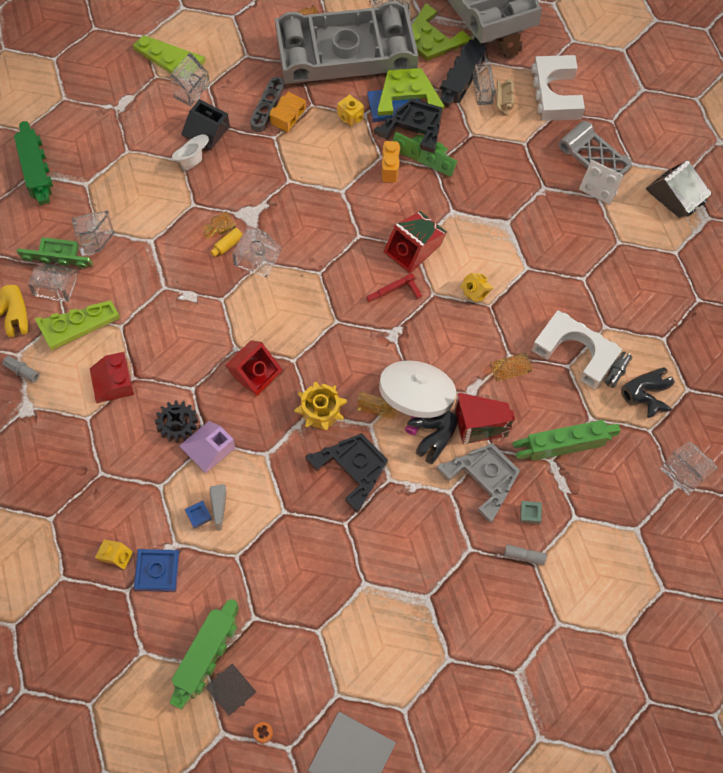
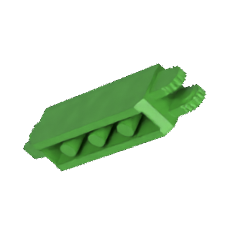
M604 420L529 434L527 438L514 441L513 447L521 448L527 446L528 450L520 451L516 454L517 459L531 458V460L535 461L602 447L613 436L619 435L621 430L619 424L607 425V423H604Z
M235 599L227 600L221 611L215 609L209 613L172 678L175 687L170 700L172 706L182 710L191 698L195 699L197 694L200 695L206 685L204 683L206 677L213 674L218 656L222 657L227 648L226 642L228 638H232L238 627L236 626L235 617L239 607Z

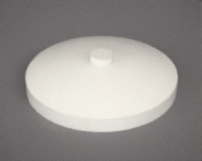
M399 361L384 369L379 381V390L384 400L396 410L414 417L431 418L443 415L451 409L456 397L455 385L443 371L419 361Z

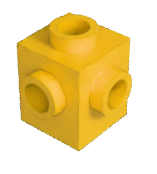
M349 94L337 104V115L343 122L348 123L352 127L363 119L364 106Z
M482 273L466 275L463 279L464 282L460 286L464 291V295L474 302H483L494 289L487 282V277Z

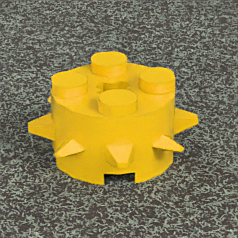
M314 382L313 387L310 386L304 393L298 392L302 405L294 409L295 413L302 414L306 427L312 426L326 431L337 420L344 419L340 414V407L347 403V399L339 398L335 385L331 387L321 384L320 386L317 382Z

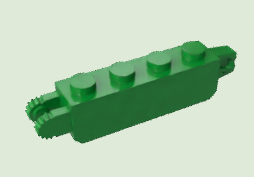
M22 121L19 124L20 132L14 135L26 187L30 197L36 198L39 205L50 203V195H52L50 187H53L51 176L47 177V173H50L47 162L44 163L43 159H46L44 149H40V146L43 145L40 135L36 136L35 130L30 128L27 121Z

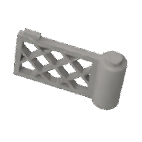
M581 121L558 142L559 148L563 153L571 154L587 169L591 160L600 162L602 165H604V162H612L613 168L610 169L622 175L632 167V161L626 155L622 156L598 136L590 122ZM594 139L599 144V147L590 146V141ZM580 150L587 151L588 157L581 156L578 152ZM591 151H599L600 157H591ZM603 151L609 152L612 158L603 157ZM616 162L622 163L625 168L616 169Z

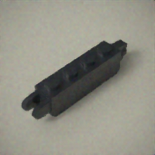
M476 37L474 40L469 39L467 45H463L460 57H456L454 67L449 69L447 79L441 83L440 89L442 93L440 99L445 107L449 108L453 102L459 103L462 101L485 60L487 48Z

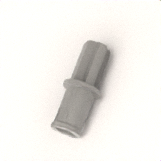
M11 356L4 358L3 365L14 371L17 376H22L32 383L38 380L40 373L28 367L25 362L21 363Z

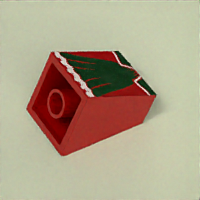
M419 211L394 225L383 252L407 272L411 273L441 246L447 231Z
M465 393L457 394L454 412L458 417V428L462 444L508 437L509 431L512 429V423L515 421L514 412L510 410L508 403Z

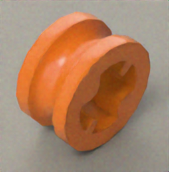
M260 722L254 727L253 735L257 742L264 744L272 739L273 730L270 724ZM262 727H266L269 735L259 738L260 734L257 731L260 728L263 730Z

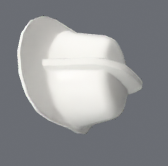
M198 135L192 138L183 147L174 152L172 158L179 161L185 170L193 168L202 160V149L209 141L208 136Z

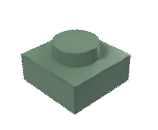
M521 501L520 522L540 524L542 503Z

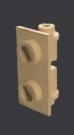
M507 79L504 83L497 80L496 106L499 111L508 116L509 110H512L514 107V95L512 94L514 92V83L511 79Z

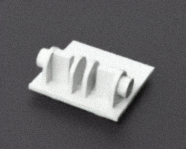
M591 160L579 190L610 205L618 192L617 189L624 175Z

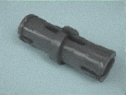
M626 352L621 353L604 381L607 386H610L612 383L611 388L616 387L617 382L626 373V367L632 360L631 354L628 353L625 357Z

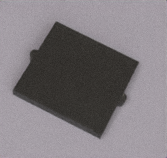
M233 663L221 674L218 673L217 677L205 687L229 716L240 706H245V702L256 693V690Z

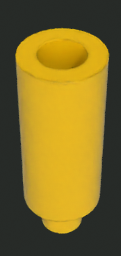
M234 228L213 245L214 249L210 253L213 257L218 254L223 255L244 238L243 234L238 228Z

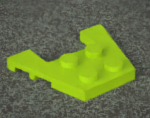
M426 3L412 24L417 52L421 57L428 61L446 54V51L457 50L459 46L467 45L469 39L473 40L464 31L449 39L428 22L437 16V11Z
M422 68L388 70L378 107V116L393 115L392 101L425 98L427 103L442 107L443 111L444 104Z

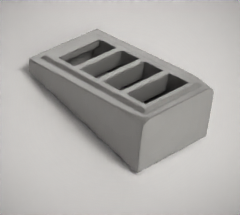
M225 484L210 486L209 488L215 526L218 531L222 530L227 495Z

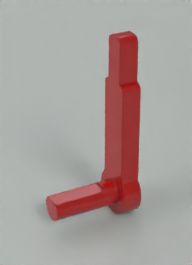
M410 273L368 295L366 299L370 303L405 285L410 287L416 299L421 298L422 294L414 282L416 279L414 274Z

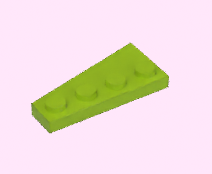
M143 35L133 44L135 51L183 82L206 62L205 57L146 35Z
M112 301L87 306V308L81 310H69L70 312L60 315L59 313L51 314V317L43 319L41 317L34 318L52 351L120 319V316Z

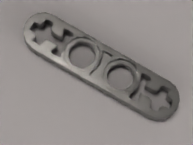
M280 77L270 79L251 117L250 125L254 132L265 130L270 120V111L273 107L276 108L284 91V80ZM268 96L275 97L273 100H267L266 98ZM263 108H267L269 110L267 113L260 112V110Z

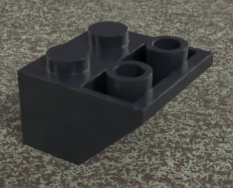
M199 99L189 111L181 134L189 140L198 135H207L209 141L205 148L211 151L230 127L228 113Z

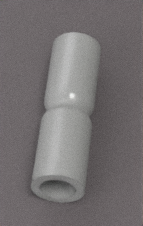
M507 544L504 556L545 565L547 554Z

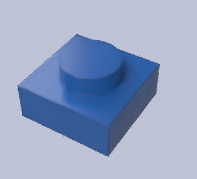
M203 501L185 509L194 529L212 520Z

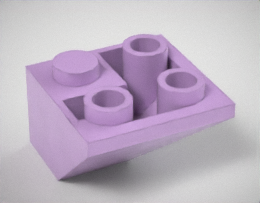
M210 421L179 445L205 474L235 449L234 439L221 426Z

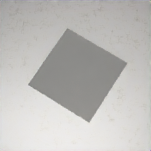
M338 712L308 771L311 773H381L396 742Z

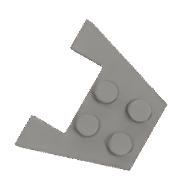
M493 443L437 466V470L448 481L460 471L465 470L491 496L478 509V512L490 524L493 522L520 472Z

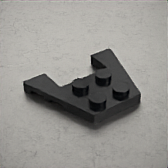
M410 99L396 111L393 117L387 118L382 126H377L374 129V135L388 139L396 127L404 128L425 135L420 143V149L435 153L443 114L442 107Z
M362 433L340 441L337 445L329 448L325 447L322 451L305 456V460L316 471H319L329 461L334 460L353 479L358 487L345 497V501L356 513L360 511L388 464V459Z

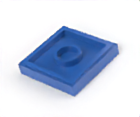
M138 549L134 590L176 592L179 550Z

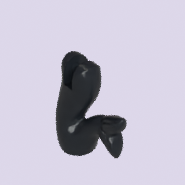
M663 367L632 379L621 388V394L629 405L646 404L648 406L647 418H651L656 415L657 411L668 412L672 408L644 391H664L672 387L675 381L672 376L664 380L661 378L668 372Z
M448 411L437 417H415L407 422L409 426L424 429L437 428L435 432L423 438L417 447L416 454L422 457L431 448L425 461L433 464L452 438L458 424V417L451 411Z

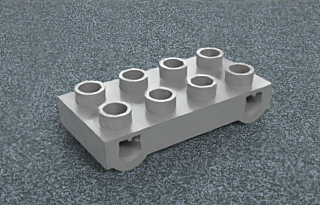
M447 0L480 43L493 42L496 38L512 33H521L525 29L540 24L542 8L538 0Z
M389 1L376 8L303 15L299 12H288L279 18H275V31L284 84L361 75L367 76L370 74L388 73V70L417 68L418 52L407 4L402 5L396 1Z

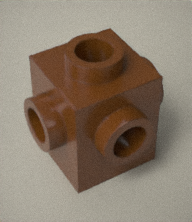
M512 33L503 36V39H499L498 49H501L504 57L513 58L514 55H518V51L522 50L523 41H520L521 34ZM510 42L513 43L511 48L507 47Z

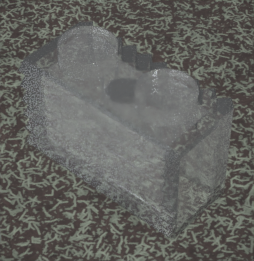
M476 65L472 80L477 105L493 104L496 90L491 65Z

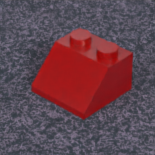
M250 340L225 365L233 377L256 396L283 370L265 345L260 341Z
M125 352L106 355L89 368L96 404L134 395Z

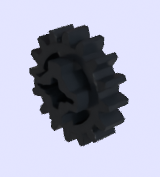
M175 400L174 405L167 402L168 407L161 406L162 413H156L158 418L155 420L156 429L158 432H161L162 438L167 436L169 442L173 438H175L176 443L179 442V438L186 441V435L192 436L191 430H197L198 418L196 417V411L192 409V405L186 407L185 401L181 405L178 404L177 400Z

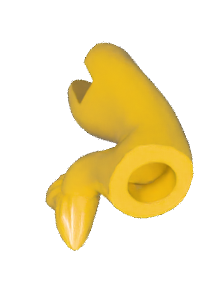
M5 285L0 288V317L7 311L4 322L5 332L9 338L15 337L13 325L19 324L22 335L28 333V318L21 290L17 285Z

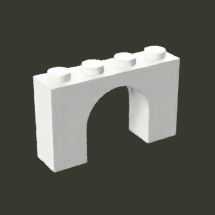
M575 55L535 57V62L531 65V73L535 76L533 78V86L537 89L535 98L536 101H539L537 110L538 114H541L542 121L582 119L585 110L583 95H558L547 86L548 83L554 80L575 79L578 69Z
M557 310L535 340L532 351L548 360L562 342L574 340L583 343L590 350L592 360L583 371L580 381L596 390L618 359L622 348L615 342L605 339L600 333L590 330L583 323L575 321L568 314Z

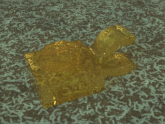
M225 211L212 217L211 223L202 227L205 231L203 235L206 239L211 238L216 232L222 235L236 228V224L228 212Z

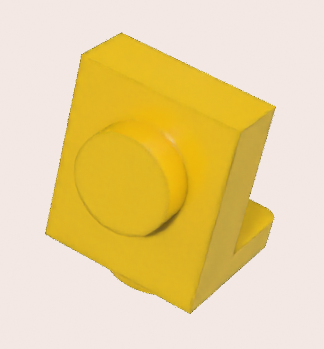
M104 539L95 558L102 562L115 564L120 569H125L133 551L121 542Z

